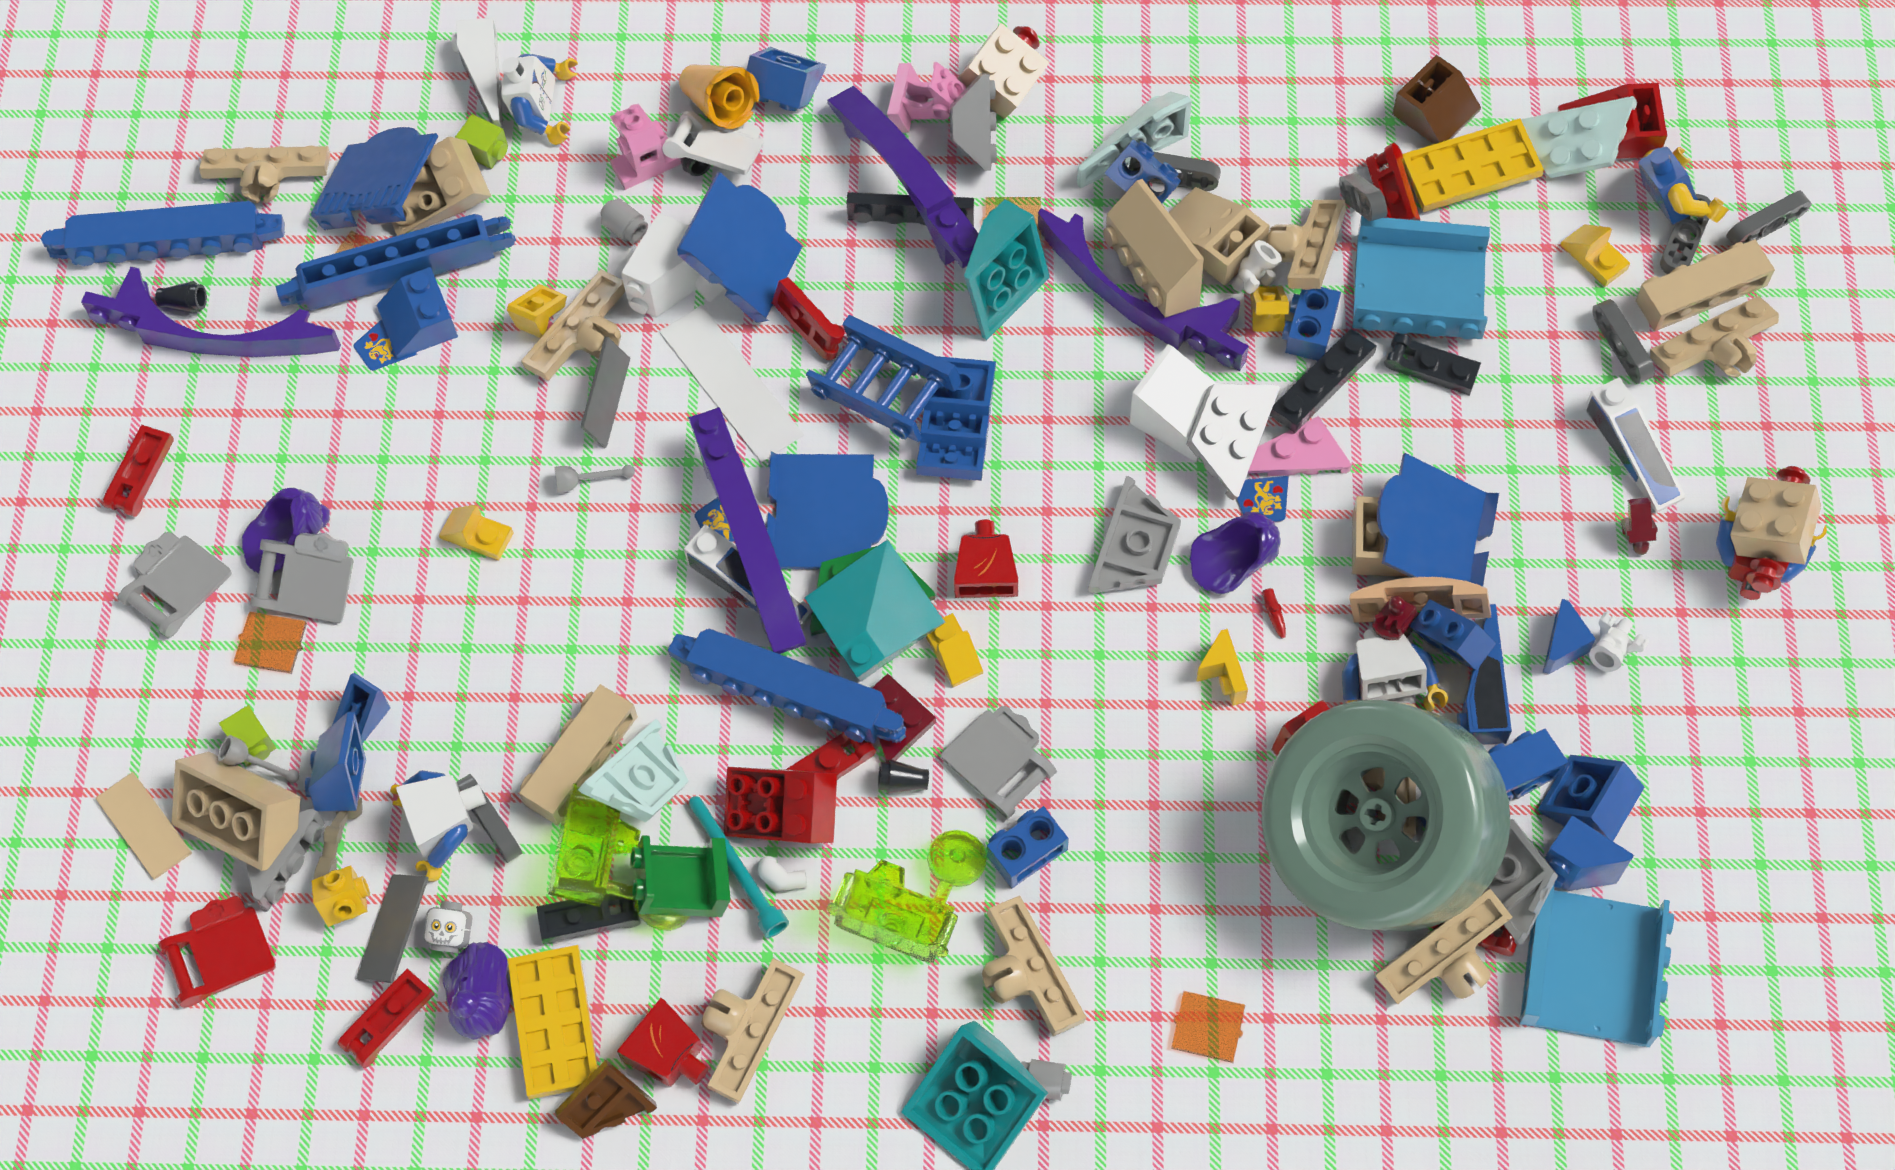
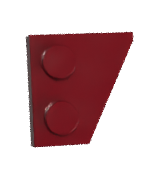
M887 673L872 689L882 692L887 709L902 716L904 727H906V738L901 743H892L891 740L887 741L877 737L886 762L889 759L896 761L936 723V717Z

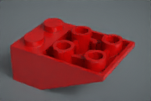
M1659 83L1625 84L1558 105L1557 108L1559 112L1634 96L1637 105L1635 110L1632 109L1626 123L1627 131L1624 139L1618 145L1616 159L1643 158L1648 151L1664 147L1668 136Z
M727 766L724 835L727 837L810 844L834 843L837 773Z

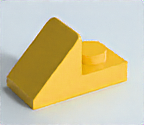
M1584 224L1561 241L1560 245L1606 287L1628 270L1630 262L1608 242L1612 232L1610 227Z
M538 284L509 303L507 311L518 329L541 338L547 331L549 317L565 307L567 295Z
M1259 286L1255 292L1250 294L1253 331H1283L1285 327V314H1289V301L1283 287Z
M477 505L453 508L439 534V538L499 561L514 532L512 527L483 517Z
M951 613L942 617L946 623L928 634L926 639L952 687H956L983 674V669L969 632L962 630L956 617Z
M1224 629L1220 631L1200 664L1196 681L1219 677L1223 695H1229L1232 706L1246 703L1248 687L1229 631Z

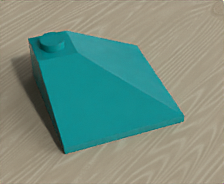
M1006 199L996 208L992 209L983 220L964 274L981 336L985 340H988L1050 278L1034 215Z
M888 539L804 597L856 677L862 681L946 623Z
M972 1021L960 1026L901 1113L971 1170H995L1044 1101L1048 1092L999 1039L979 1023Z

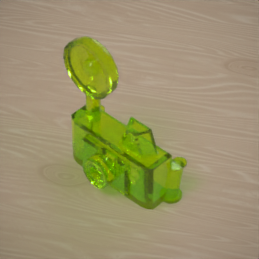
M573 783L563 812L548 895L600 907L606 893L634 900L632 895L633 885L609 880L608 878L612 856L631 854L632 848L637 847L641 831L621 820V811L582 794L578 790L580 787H577V783ZM634 900L635 909L639 917L648 926L658 930L671 931L681 928L691 917L639 914L638 900Z
M961 830L945 831L936 836L928 850L927 862L929 870L940 881L933 898L904 888L905 868L881 859L868 873L855 869L854 874L846 872L833 903H829L827 906V911L835 916L834 924L844 931L918 960L934 963L936 956L944 958L948 955L947 945L958 920V916L954 913L955 907L946 904L952 887L968 886L979 880L986 867L987 854L985 847L976 836L969 832Z

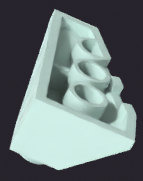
M1170 91L1162 96H1155L1142 105L1078 166L1077 185L1081 189L1107 176L1105 171L1133 139L1138 143L1143 141L1154 152H1157L1188 137L1192 104L1189 96ZM1131 157L1126 158V166L1129 165Z

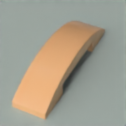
M1412 577L1395 579L1362 588L1351 593L1349 598L1354 623L1374 622V616L1381 611L1392 596L1402 597L1405 602L1416 606V611H1421L1430 599L1448 609H1455L1456 613L1467 619L1491 618L1488 589L1471 582L1451 578Z

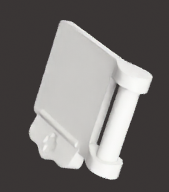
M686 111L680 116L678 120L679 126L674 135L666 139L662 151L667 157L672 159L687 157L746 175L763 147L764 140L760 138V128L757 125L746 122L740 127L726 129L714 123L704 121L694 112ZM699 131L690 147L684 144L690 132Z

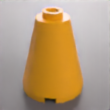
M692 64L684 68L679 77L680 89L715 125L726 129H734L742 126L752 117L754 112L751 110L754 102L758 103L759 86L754 75L744 68L738 66Z

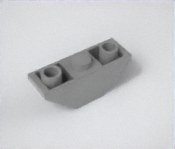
M980 73L950 105V138L982 169L991 171V163H996L997 161L996 144H991V131H996V113L990 112V99H995L996 88L995 80H990V74Z
M308 809L299 812L297 831L268 870L261 871L246 863L253 897L262 909L269 911L273 903L276 904L280 901L285 892V884L292 874H296L301 869L305 853L311 844H316L321 838L325 823L317 811Z

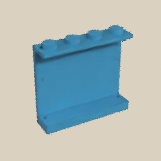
M1361 216L1357 235L1352 328H1361L1368 331H1394L1401 334H1427L1434 337H1460L1467 340L1483 339L1488 317L1484 316L1485 257L1490 238V227L1395 218H1381L1368 221Z
M1553 885L1530 930L1519 1024L1650 1048L1657 1037H1662L1665 1017L1659 1015L1660 1002H1665L1668 991V982L1662 980L1663 969L1668 968L1671 958V947H1666L1667 934L1670 935L1672 933L1674 925V914L1669 913L1670 900L1664 899L1659 908L1556 891Z

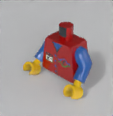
M1726 496L1721 502L1722 509L1726 514L1720 521L1716 546L1722 562L1728 566V576L1731 579L1742 582L1740 595L1749 600H1758L1761 592L1754 590L1746 580L1747 574L1755 572L1750 567V563L1757 558L1738 556L1736 554L1730 534L1738 507L1730 511L1728 508L1730 496ZM1826 525L1820 535L1813 536L1805 565L1777 561L1785 568L1784 575L1777 577L1781 583H1788L1805 570L1816 549L1814 545L1816 540L1826 535Z

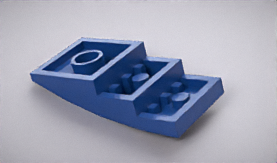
M937 356L956 366L961 383L955 392L945 387L942 389L938 388L924 408L920 431L922 439L920 440L916 475L982 481L996 361Z

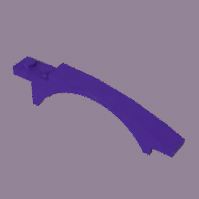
M851 86L828 99L827 104L843 123L844 132L849 139L853 137L858 138L871 146L900 180L925 222L944 265L946 266L956 260L962 269L968 266L979 233L954 202L953 192L924 156L898 127L855 86Z
M1043 208L1039 210L1038 230L1052 249L1090 289L1128 320L1166 344L1171 345L1177 351L1185 341L1192 349L1213 356L1223 366L1233 367L1238 371L1242 369L1247 361L1249 346L1227 334L1238 319L1240 301L1230 298L1216 304L1192 308L1165 318L1158 307H1154L1151 303L1128 294L1103 274L1093 260L1086 244L1083 217L1075 213L1070 221L1067 222Z
M131 266L116 298L86 291L81 300L89 318L99 324H107L108 322L119 325L131 332L137 330L144 344L197 354L241 357L292 356L339 351L341 347L335 330L307 322L310 313L303 309H299L274 325L249 333L217 335L189 329L176 323L158 309L152 302L148 284L143 281L140 269Z
M720 407L688 417L700 450L705 474L715 490L728 522L752 591L762 627L768 637L772 651L781 654L807 645L757 501Z

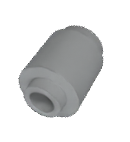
M622 199L610 200L601 209V224L625 242L636 243L645 235L648 223L644 221V216Z
M1031 1059V1062H1021L1048 1092L1047 1099L1061 1101L1062 1094H1069L1072 1073L1065 1072L1066 1064Z

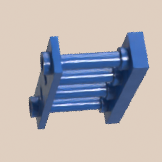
M849 314L842 324L848 337V343L827 373L822 376L810 369L806 373L812 386L811 391L820 399L827 400L829 398L890 428L892 433L901 439L906 440L908 437L919 443L922 436L915 420L938 388L942 389L945 387L951 391H956L961 383L956 366ZM865 348L874 353L873 358L850 389L836 383L858 350ZM892 361L900 365V370L877 402L862 395L885 362L889 363ZM918 374L928 380L903 415L889 409V406L911 375L915 376Z

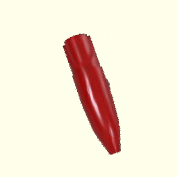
M1272 588L1265 589L1261 593L1274 629L1283 639L1286 637V627L1281 605L1277 601L1274 590Z

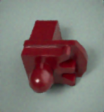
M1648 497L1627 500L1628 517L1621 520L1622 534L1626 536L1629 544L1633 543V550L1638 555H1644L1648 552L1650 546L1648 541L1657 540L1656 533L1658 528L1652 519L1651 502Z
M1392 596L1381 611L1374 616L1373 630L1378 636L1387 640H1399L1403 634L1408 638L1413 631L1410 626L1418 616L1416 606L1405 602L1400 596Z

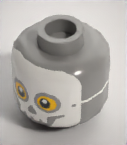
M441 901L440 908L433 907L428 910L423 937L425 942L431 944L430 950L459 953V948H464L469 944L473 918L469 912L462 911L463 903Z

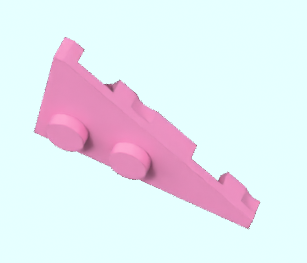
M1317 416L1307 421L1296 433L1289 430L1258 446L1248 473H1267V476H1289L1297 473L1313 475L1318 474V471L1340 470V473H1348L1351 471L1352 464L1320 417Z

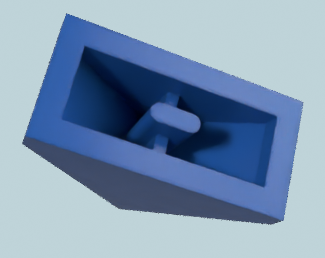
M1562 599L1556 611L1543 673L1551 674L1590 653L1596 640L1569 600Z
M354 672L349 676L333 724L347 712H355L363 744L391 707L381 689Z

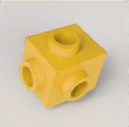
M351 865L311 880L313 904L328 927L368 912L366 897L370 896L368 883L363 876H357Z

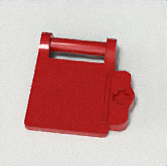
M232 896L226 900H211L204 908L190 915L192 930L169 936L158 942L161 954L166 955L180 991L177 998L180 1006L183 1008L196 1005L213 994L273 971L276 968V963L255 909L253 907L246 908L244 902L238 896ZM190 944L204 985L195 988L180 949Z

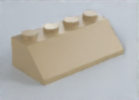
M1137 180L1107 213L1106 228L1103 230V235L1109 247L1112 246L1118 254L1121 264L1127 266L1131 271L1136 284L1139 287L1142 286L1146 291L1151 304L1154 307H1158L1166 318L1200 306L1204 258L1144 180Z
M211 752L175 760L171 824L261 871L268 870L298 829L300 796L238 765L225 764L219 761L218 756Z

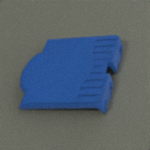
M397 127L377 133L365 143L347 145L316 202L311 216L324 230L357 227L351 212L360 210L366 221L371 223V225L406 221L402 206L439 136L437 133L420 135L414 128Z
M717 172L677 247V252L680 258L709 283L721 284L727 290L725 296L752 320L759 323L769 321L767 316L773 306L772 301L778 282L787 278L803 246L786 231V222L783 214L767 195L750 185H739L736 187L721 172Z
M771 451L768 460L770 478L767 497L770 498V503H777L776 519L768 512L765 526L767 527V532L781 569H820L821 562L871 548L872 545L877 544L881 540L888 524L889 507L885 487L879 480L873 478L874 454H776Z
M1404 453L1402 455L1399 475L1393 476L1385 483L1378 500V528L1386 540L1382 564L1411 578L1443 577L1463 580L1483 587L1489 551L1474 554L1476 540L1481 541L1486 537H1490L1493 533L1499 493L1484 492Z

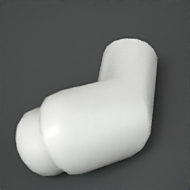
M766 856L760 860L758 866L759 876L773 890L784 891L807 887L805 870L786 872L772 856Z

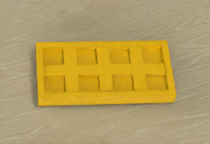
M1521 118L1404 153L1402 159L1405 172L1423 212L1541 177L1544 171Z
M574 945L508 958L528 1099L575 1091L598 1068L579 946Z

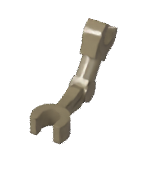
M359 797L356 811H335L337 816L324 831L322 856L319 857L313 879L337 870L336 854L338 843H340L342 838V831L347 820L356 819L362 814V798Z

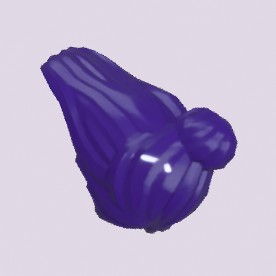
M292 487L284 488L277 492L265 503L262 511L250 522L243 533L242 549L246 560L245 563L249 569L259 574L263 550L260 549L261 539L295 545V539L299 534L308 533L315 535L322 528L326 527L330 520L329 508L320 504L313 494L302 489ZM276 554L273 573L284 566L285 554Z
M1245 512L1240 517L1233 518L1214 530L1202 533L1191 545L1190 561L1194 581L1206 591H1212L1216 594L1234 591L1245 579L1265 564L1274 561L1278 556L1281 544L1278 527L1275 526L1272 519H1268L1265 515L1258 512Z
M473 942L468 944L449 963L443 974V986L449 1009V1022L461 1036L472 1040L479 1039L484 1035L498 1034L506 1022L511 1003L506 977L507 957L498 946L492 945L489 942Z

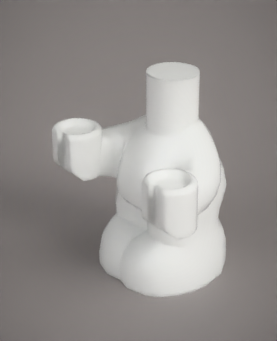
M1260 240L1256 241L1250 249V254L1242 259L1238 276L1231 283L1232 287L1236 291L1241 292L1244 289L1248 294H1251L1259 287L1260 282L1258 280L1260 278L1263 285H1271L1277 275L1268 269L1279 265L1282 261L1280 254L1268 243Z
M1604 612L1598 622L1601 638L1590 650L1589 657L1593 665L1600 670L1613 672L1621 667L1626 653L1643 652L1649 640L1642 638V634H1638L1634 641H1631L1628 633L1633 626L1632 622L1623 618L1619 621L1616 628L1612 627L1616 617L1614 615L1610 616V612Z

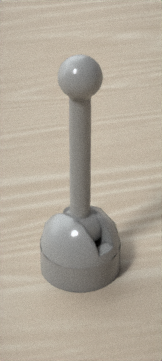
M625 465L622 469L578 474L570 466L554 467L557 493L573 490L579 480L622 475L626 478H631L635 474V469L631 465Z
M232 735L226 737L219 749L218 760L225 764L236 766L246 760L284 776L289 783H295L299 780L298 771L294 769L288 771L250 755L246 743Z

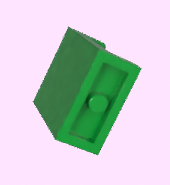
M642 835L637 847L632 848L630 865L631 868L636 869L632 895L634 900H638L639 914L700 917L723 916L731 901L725 838H711L706 848L650 845V836Z

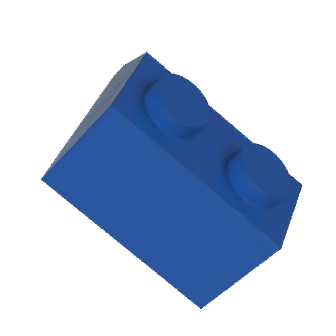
M768 47L749 56L746 70L754 75L758 83V101L769 102V100L780 103L779 107L782 109L797 111V109L809 105L827 64Z
M431 267L401 277L376 305L397 359L458 337Z
M347 712L320 735L316 751L311 752L310 766L312 774L310 777H306L305 794L306 797H311L315 811L357 810L366 756L355 712Z
M1570 754L1567 759L1569 763L1557 776L1538 810L1541 814L1564 827L1573 815L1608 839L1614 841L1645 788L1624 761Z
M1572 815L1550 847L1545 859L1558 875L1554 887H1562L1567 891L1617 884L1634 855Z

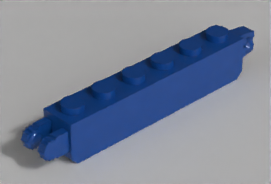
M242 201L72 215L65 221V228L53 229L52 231L46 230L40 239L43 242V246L47 247L50 258L57 260L58 258L70 259L73 265L90 266L93 263H123L124 261L141 259L152 261L165 257L185 258L189 255H218L225 252L247 253L252 250L263 249V241L284 237L285 222L282 214L259 213L252 202Z
M472 214L300 263L295 268L297 276L291 278V281L275 287L282 307L293 304L307 305L309 311L392 288L401 277L431 267L434 275L493 259L495 258L494 252L515 245L516 238L511 232L499 234L510 229L511 222L506 216H498V218L495 217L483 221L482 215Z
M710 628L701 631L697 638L676 634L668 648L670 657L688 666L692 678L706 685L710 682L721 686L723 690L731 695H746L763 707H770L771 705L778 707L790 717L810 719L822 729L830 731L834 728L844 732L848 738L857 742L866 740L875 743L877 737L887 741L891 740L892 743H901L906 738V727L903 724L904 719L898 713L895 714L894 711L887 709L882 692Z

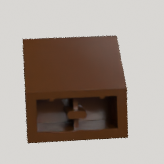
M1436 54L1397 92L1392 115L1432 144H1437L1452 139L1481 110V106L1462 72Z

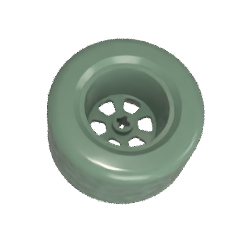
M1360 700L1338 705L1320 713L1300 727L1289 738L1276 757L1267 777L1262 800L1261 820L1266 849L1278 876L1291 893L1310 910L1334 923L1347 927L1367 930L1412 931L1436 926L1459 915L1471 906L1488 888L1501 866L1508 845L1510 807L1506 787L1495 762L1484 746L1462 726L1436 713L1388 700ZM1373 768H1383L1385 771L1383 788L1379 791L1370 792L1362 777ZM1409 777L1421 791V796L1415 801L1403 804L1397 797L1396 791L1403 779ZM1352 793L1358 798L1359 804L1354 814L1345 815L1347 802ZM1377 810L1386 814L1384 821H1380L1376 817ZM1410 816L1426 819L1425 831L1419 842H1414L1403 832L1404 823ZM1358 827L1365 835V841L1356 854L1349 843L1346 833L1347 830ZM1391 839L1394 841L1400 857L1397 861L1380 864L1376 858L1378 844L1381 841Z

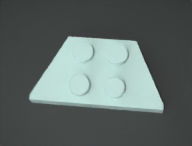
M1634 96L1525 118L1521 119L1544 171L1550 178L1613 166L1618 154V145L1624 139L1627 131L1626 123L1632 109L1635 110L1637 101Z
M655 719L589 777L578 790L582 794L643 822H647L682 790L689 781L682 767L677 763L676 754L672 746L664 745L658 733L662 726Z

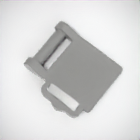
M165 532L157 540L145 545L143 553L134 562L136 572L141 576L121 590L118 600L125 606H133L159 626L158 630L161 634L170 638L178 632L184 621L232 575L229 567L188 536L184 535L179 539L173 533ZM144 588L176 612L166 616L140 596Z
M301 533L296 537L295 545L261 539L260 549L263 550L256 594L251 595L250 605L333 623L342 622L354 563L353 558L347 557L349 551L348 543L343 540H336L327 533L315 535ZM280 553L285 554L278 599L276 600L270 598L269 593L276 554Z
M1007 706L999 707L994 713L989 710L985 711L941 753L943 761L1007 819L1016 812L1014 808L1046 777L1050 779L1057 772L1054 765L1048 759L1034 750L1039 743V734L1030 727L1027 718L1014 713ZM1029 762L1036 767L1005 798L997 794Z

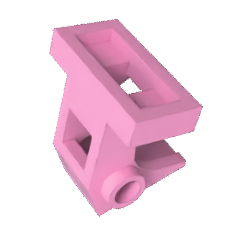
M934 62L931 82H921L911 63H899L887 116L902 133L909 132L911 121L914 119H948L950 117V105L966 89V86L955 75L951 74L947 68H944L938 62Z
M633 104L628 109L617 111L615 115L610 116L620 134L616 141L622 152V155L610 160V163L625 190L681 164L680 158L672 159L663 153L662 147L668 137L666 134L664 135L657 120L652 122L639 104ZM652 154V157H650V158H648V159H646V160H644V161H642V162L640 161L641 159H643V158H645V157H647V156H649V155Z

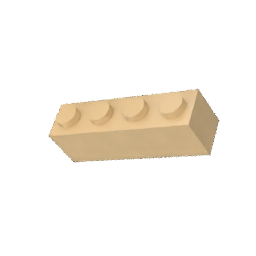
M1756 239L1744 244L1743 242H1738L1717 255L1711 253L1704 256L1695 264L1690 266L1681 265L1672 270L1670 274L1660 278L1653 276L1647 279L1641 285L1636 303L1655 332L1768 286L1775 269Z
M601 684L594 692H589L583 699L581 710L574 719H569L563 726L561 737L556 744L549 746L545 750L540 760L541 764L536 771L529 773L524 778L519 792L524 805L558 826L582 794L578 789L602 767L638 716L634 704Z

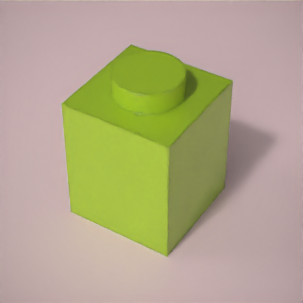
M471 114L455 136V138L467 140L476 162L490 169L494 167L498 160L504 158L508 149L504 129Z
M249 705L219 722L226 736L232 735L246 743L248 753L254 757L265 760L270 755V752L277 749ZM246 760L244 761L247 767L252 764Z

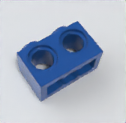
M1134 139L1105 171V174L1125 192L1137 180L1143 179L1151 189L1149 180L1152 178L1160 179L1164 184V191L1156 192L1152 189L1151 191L1161 204L1181 182L1177 177L1178 172L1166 162L1160 163L1153 156L1155 153L1151 147L1143 141L1138 143ZM1126 158H1136L1140 162V170L1132 171L1128 169L1125 163Z
M1321 287V289H1301L1300 295L1294 293L1289 311L1295 313L1293 321L1286 320L1282 339L1287 340L1285 353L1316 361L1326 353L1341 296L1340 291ZM1315 306L1319 308V310H1312L1308 307ZM1307 333L1310 334L1312 337H1304L1301 334Z
M1430 599L1410 626L1429 646L1477 671L1496 644L1477 623Z
M1044 806L1036 812L1033 809L1027 811L1017 820V825L1008 831L1002 829L996 832L988 841L987 857L1011 889L1068 850L1069 838ZM1036 830H1043L1049 836L1044 840H1036L1031 836V833ZM1014 849L1021 855L1017 859L1008 860L1002 854L1006 850Z

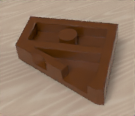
M605 1060L555 1110V1115L579 1137L584 1139L599 1133L605 1127H615L625 1123V1118L645 1110L647 1114L657 1109L656 1101L616 1067Z

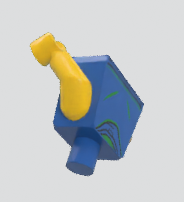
M1667 146L1648 151L1638 162L1644 188L1672 225L1688 216L1704 217L1705 215L1718 223L1729 211L1727 207L1723 206V201L1714 197L1709 205L1707 202L1697 199L1690 177L1684 169L1691 159L1683 155L1685 152L1683 148L1677 147L1673 152Z

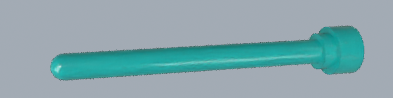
M698 796L691 797L689 806L710 839L725 838L728 867L759 913L757 916L759 920L758 927L766 938L778 935L787 928L789 920L781 909L770 906L702 799Z

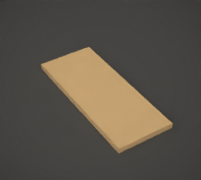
M134 772L95 798L154 880L192 854Z

